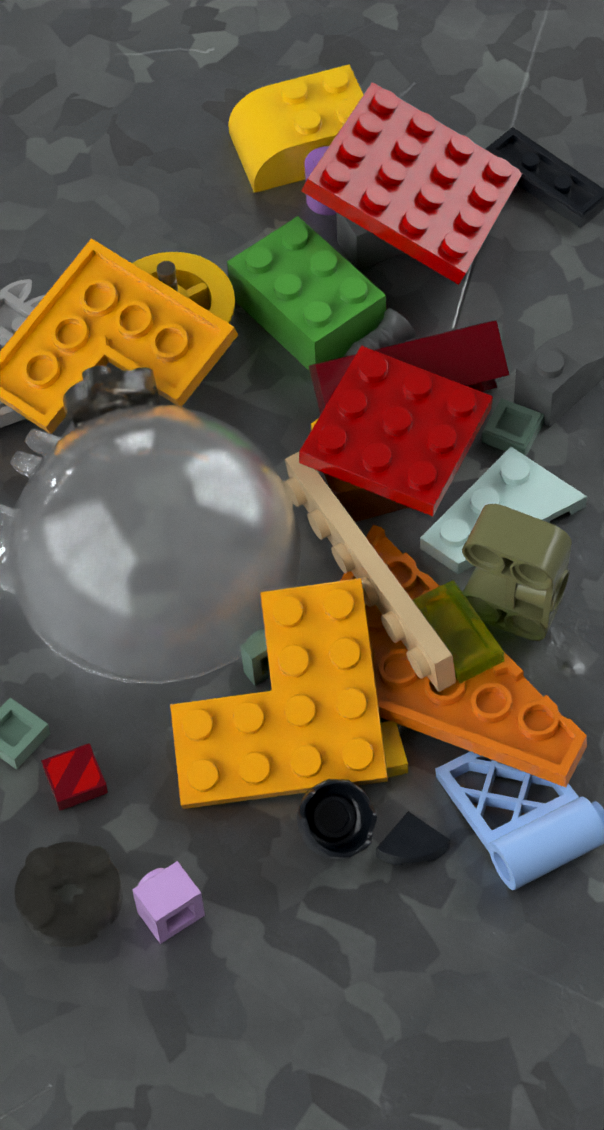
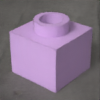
M178 861L165 869L157 868L149 872L141 879L138 886L132 889L137 913L160 944L205 916L201 892Z

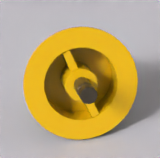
M162 252L146 256L132 263L227 323L231 321L235 308L233 286L224 271L210 260L185 252Z

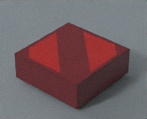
M90 743L41 760L59 811L108 793L106 782Z

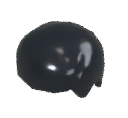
M326 779L307 790L299 804L297 828L308 848L321 857L343 860L359 854L372 843L377 813L365 790L350 780Z

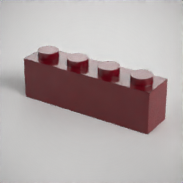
M497 320L374 349V351L481 392L497 388L496 379L509 376ZM356 354L309 365L320 415Z

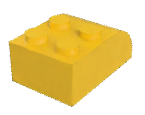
M350 64L258 88L242 98L234 107L228 122L229 134L254 193L305 180L306 156L316 148L330 146L364 95Z

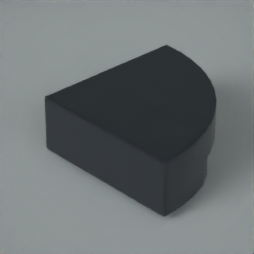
M408 811L376 848V857L393 865L416 863L425 860L430 862L448 851L450 839Z

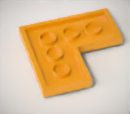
M91 238L1 349L0 401L52 435L110 362L181 408L236 339L238 333L231 324Z
M361 578L260 592L272 691L170 704L180 803L183 809L306 793L308 789L326 779L350 780L357 786L388 782Z

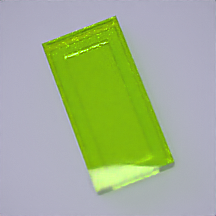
M454 580L412 600L451 652L455 677L459 683L504 662V651Z

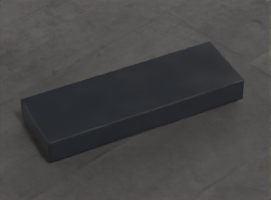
M514 127L510 128L485 148V150L507 160L512 166L520 170L522 175L517 185L579 228H582L604 209V189Z

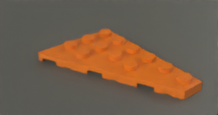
M373 525L366 536L367 540L451 652L456 683L440 692L437 691L427 676L422 679L419 678L408 660V649L401 640L396 643L392 641L382 624V613L376 605L370 608L365 603L380 717L560 786L567 787L587 747V735L571 719L560 714L558 706L548 695L543 697L524 677V671L497 644L488 641L481 627L476 622L471 623L453 605V599L428 574L419 571L414 559L407 552L403 554L385 536V530L382 527ZM349 571L343 574L340 581L356 579V577Z

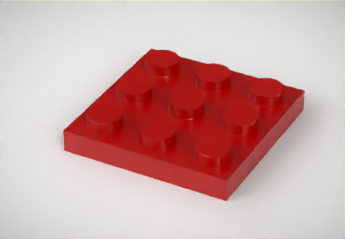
M361 346L301 447L299 463L433 517L492 408L493 396Z

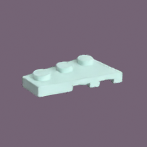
M510 447L420 537V549L456 574H460L474 566L463 556L462 548L485 505H503L550 523L551 520L568 511L572 515L585 508L587 496L513 447Z

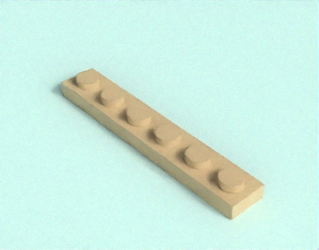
M299 452L286 458L285 462L289 479L284 481V486L290 499L296 507L304 505L309 512L307 514L309 523L320 540L328 538L333 545L331 547L332 554L340 569L344 573L351 571L356 579L361 578L366 605L370 608L376 605L382 613L381 621L387 634L393 642L396 643L401 640L408 649V660L418 677L422 679L427 676L438 692L456 683L451 652L317 470L300 464Z

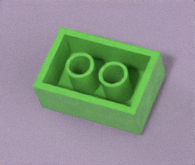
M299 216L227 261L228 277L233 286L235 301L308 370L309 365L344 357V354L354 342H358L375 330L384 318L386 295Z

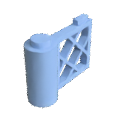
M468 752L435 768L436 778L490 853L499 876L511 890H516L604 844L603 807L597 801L590 803L587 798L579 797L569 783L567 787H563L473 752ZM468 771L487 774L482 791L460 787L455 778ZM495 777L523 781L518 798L491 793ZM531 783L553 787L559 797L547 803L526 800ZM486 806L514 811L511 821L491 830L483 819Z

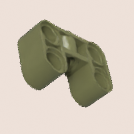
M485 505L462 548L463 556L475 566V569L458 600L459 607L468 616L480 622L531 641L543 640L564 598L565 588L570 575L568 565L572 546L571 538L564 530L546 521L503 505Z

